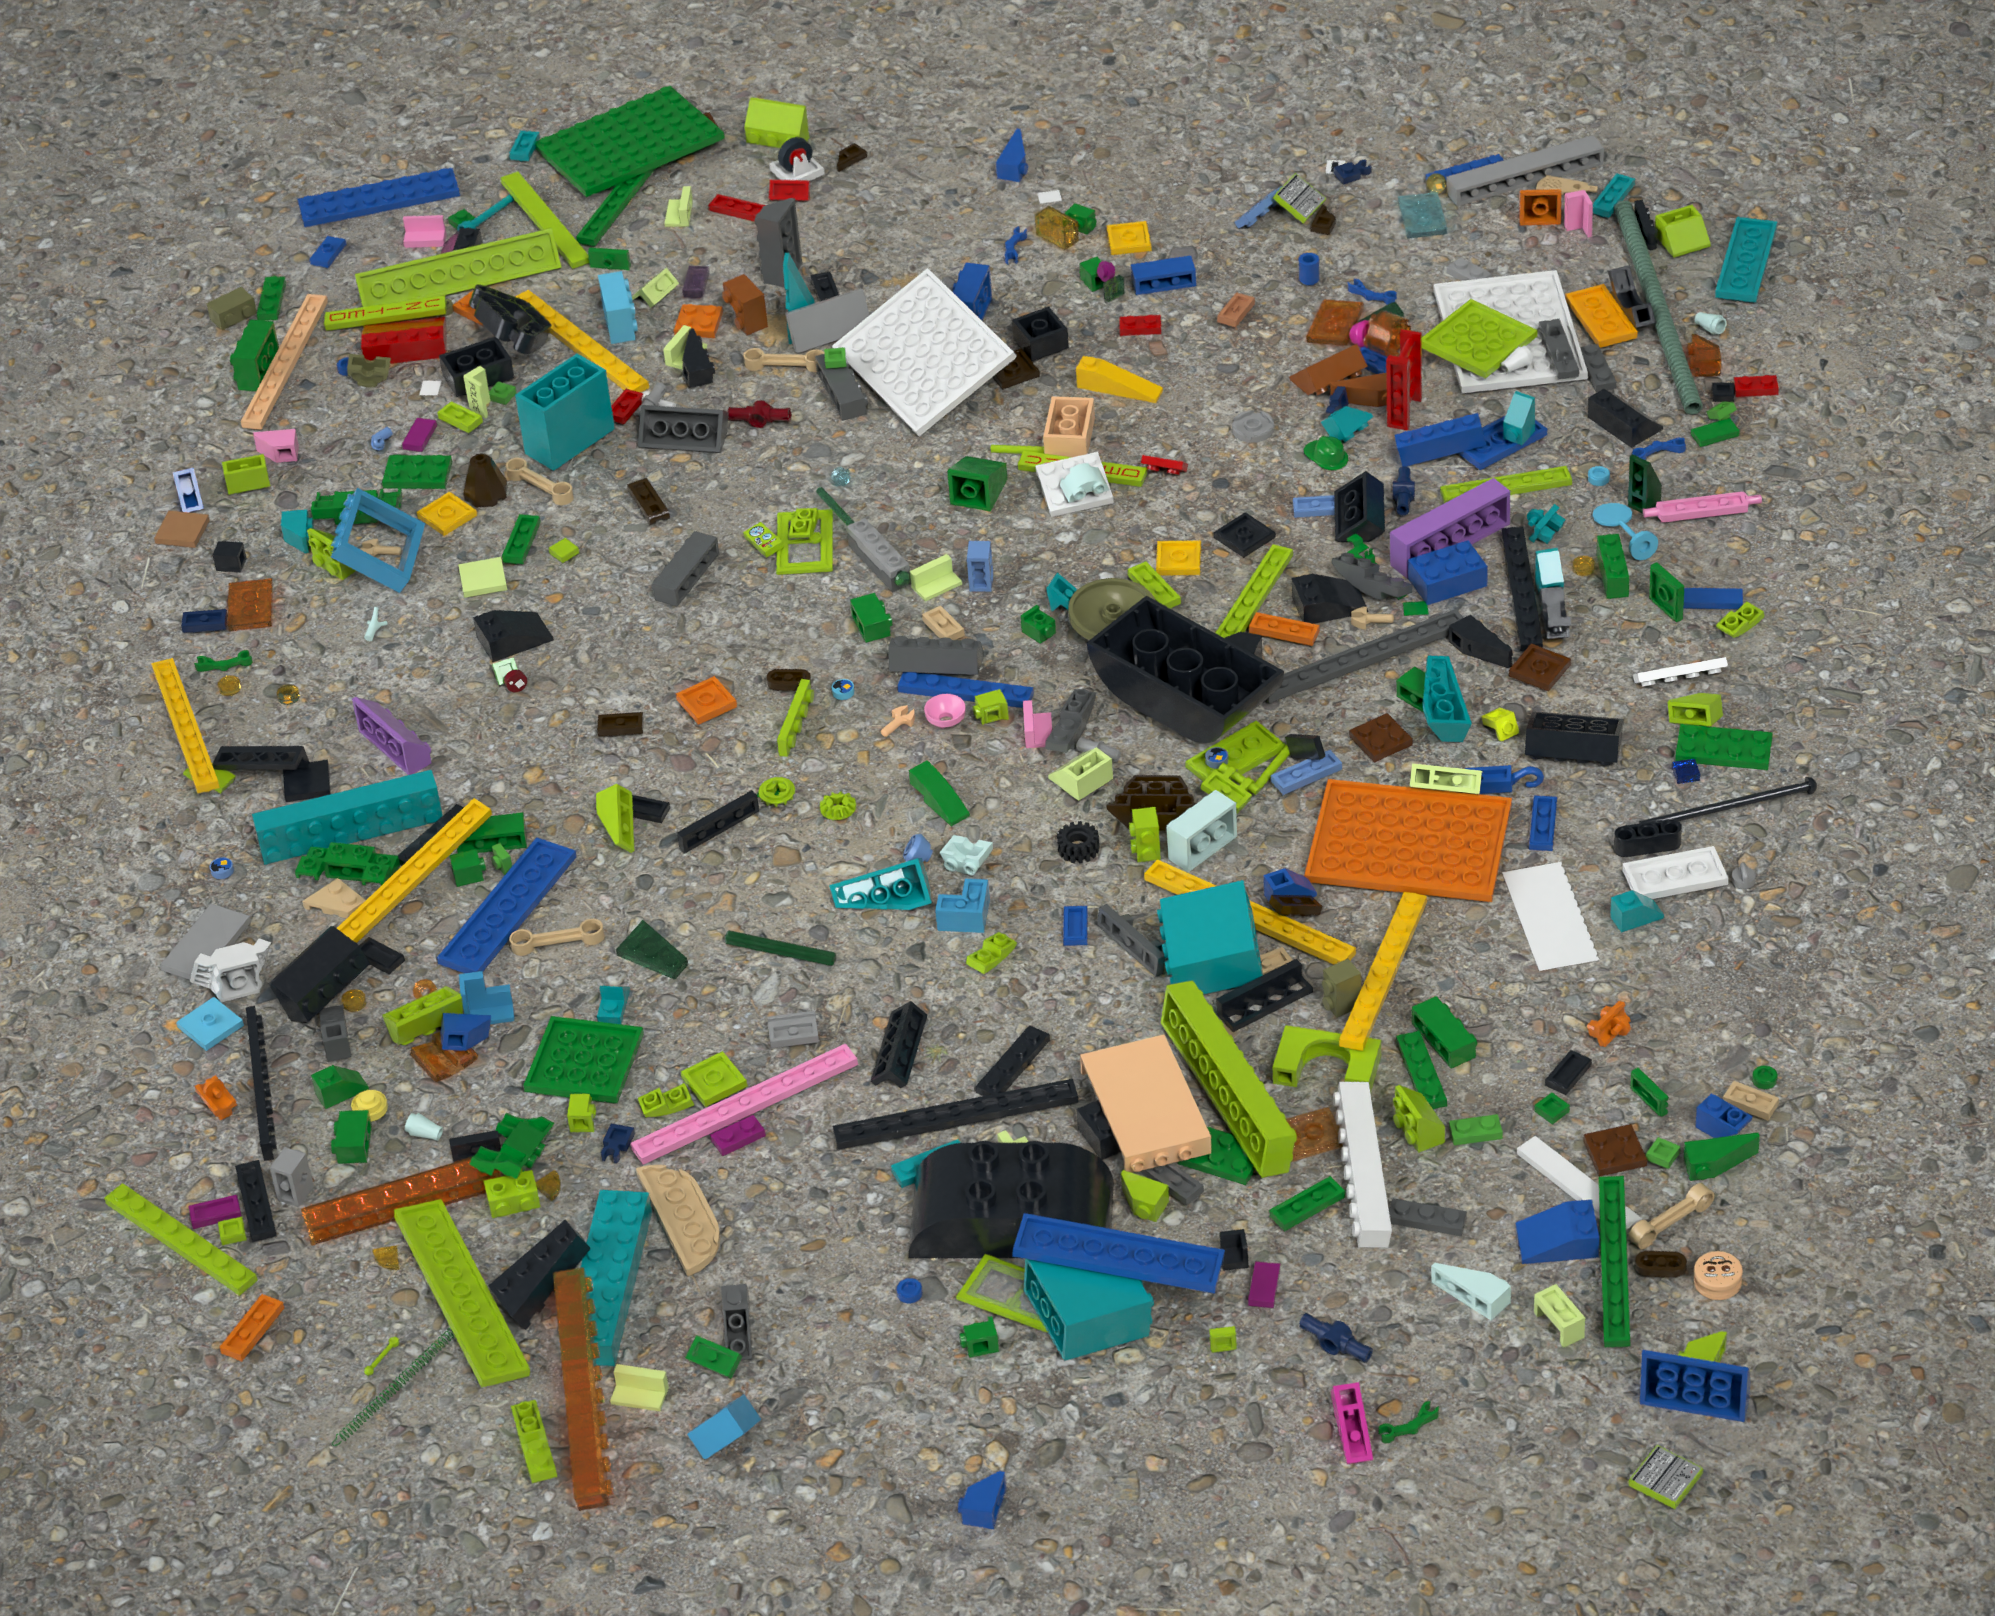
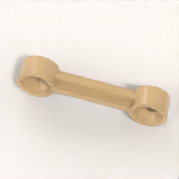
M751 348L746 350L743 356L746 369L751 371L760 370L767 365L806 366L808 371L817 372L815 356L825 353L822 350L816 349L808 351L805 355L764 354L763 350L759 348Z
M512 458L507 461L506 471L510 480H525L551 494L553 502L557 505H567L573 501L574 496L571 484L567 482L554 483L527 468V462L523 458Z
M587 919L578 928L532 934L529 930L519 929L510 935L509 940L512 952L518 956H525L530 954L535 947L577 940H582L587 945H596L603 941L605 935L603 924L600 920ZM591 930H597V932H595V933H591V934L587 933L588 931H591ZM520 941H528L524 944H516Z
M1703 1183L1694 1185L1684 1200L1649 1222L1646 1220L1637 1222L1629 1232V1240L1640 1249L1648 1248L1655 1241L1658 1233L1694 1210L1697 1212L1705 1211L1714 1200V1192Z

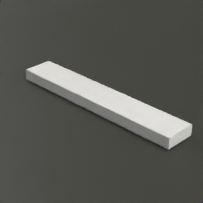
M1536 1136L1517 1148V1154L1576 1201L1592 1199L1594 1213L1600 1218L1599 1185ZM1625 1206L1626 1234L1628 1235L1631 1228L1642 1218Z

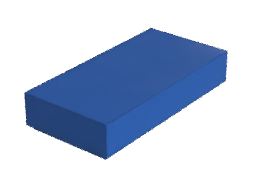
M1064 906V946L1088 945L1087 906Z

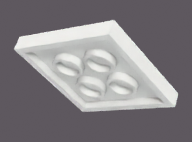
M1098 452L1035 466L1051 517L1114 503ZM1089 463L1092 467H1098L1109 490L1100 494L1088 492L1083 499L1069 503L1060 486L1061 478L1065 479L1071 473L1069 469L1078 464Z

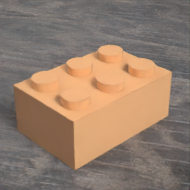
M1052 396L1043 436L1044 454L1066 457L1088 454L1095 421L1094 398Z

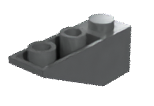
M343 1005L323 1008L320 1011V1025L328 1062L352 1057Z
M747 1284L721 1286L725 1348L742 1355L741 1361L752 1360L751 1315Z

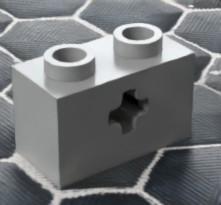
M284 1147L270 1167L277 1199L280 1202L300 1207L314 1187L306 1153L300 1150Z

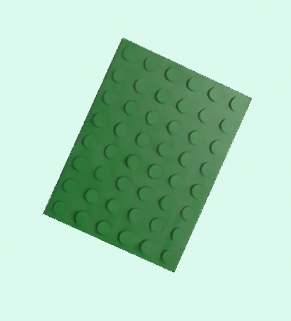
M665 86L656 92L645 94L639 99L628 101L620 107L612 108L608 112L595 115L584 122H578L572 127L559 130L553 135L542 137L536 141L535 150L585 197H588L725 139V135L718 126L673 87Z

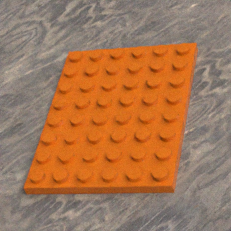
M1328 779L1304 877L1310 883L1492 902L1512 807V798Z

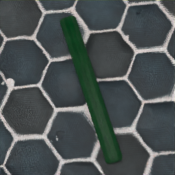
M727 931L724 938L725 943L729 945L833 966L836 961V953L832 951L736 931Z

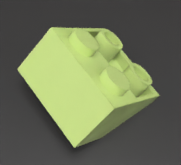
M1096 747L1080 754L1050 773L1048 778L1079 801L1113 779L1112 758Z

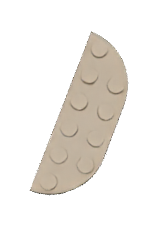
M647 1165L636 1168V1174L645 1192H649L651 1205L687 1277L700 1272L713 1260L719 1249L720 1231L718 1222L697 1181L687 1172L681 1169L679 1171L667 1169L666 1165Z

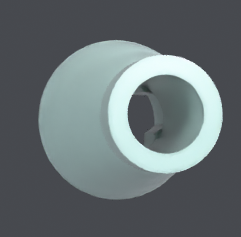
M1698 312L1695 316V323L1713 335L1722 334L1726 328L1727 322L1722 315Z
M411 1113L406 1121L405 1131L409 1132L410 1136L438 1141L442 1136L443 1127L438 1126L420 1113Z

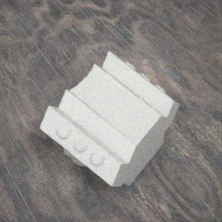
M258 939L254 945L242 942L216 949L212 956L200 953L194 962L190 982L211 989L221 1003L260 993L262 981L259 973L266 963L271 942Z

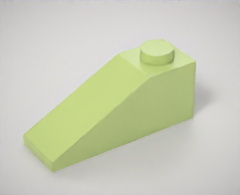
M1412 764L1410 787L1480 794L1482 771Z

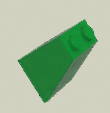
M970 456L962 458L947 471L950 504L991 512L1008 480L1006 463Z

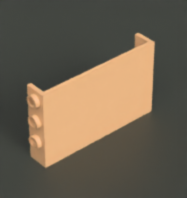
M1164 1034L1080 1055L1082 1075L1088 1074L1124 1157L1125 1171L1131 1173L1140 1172L1211 1154V1135Z

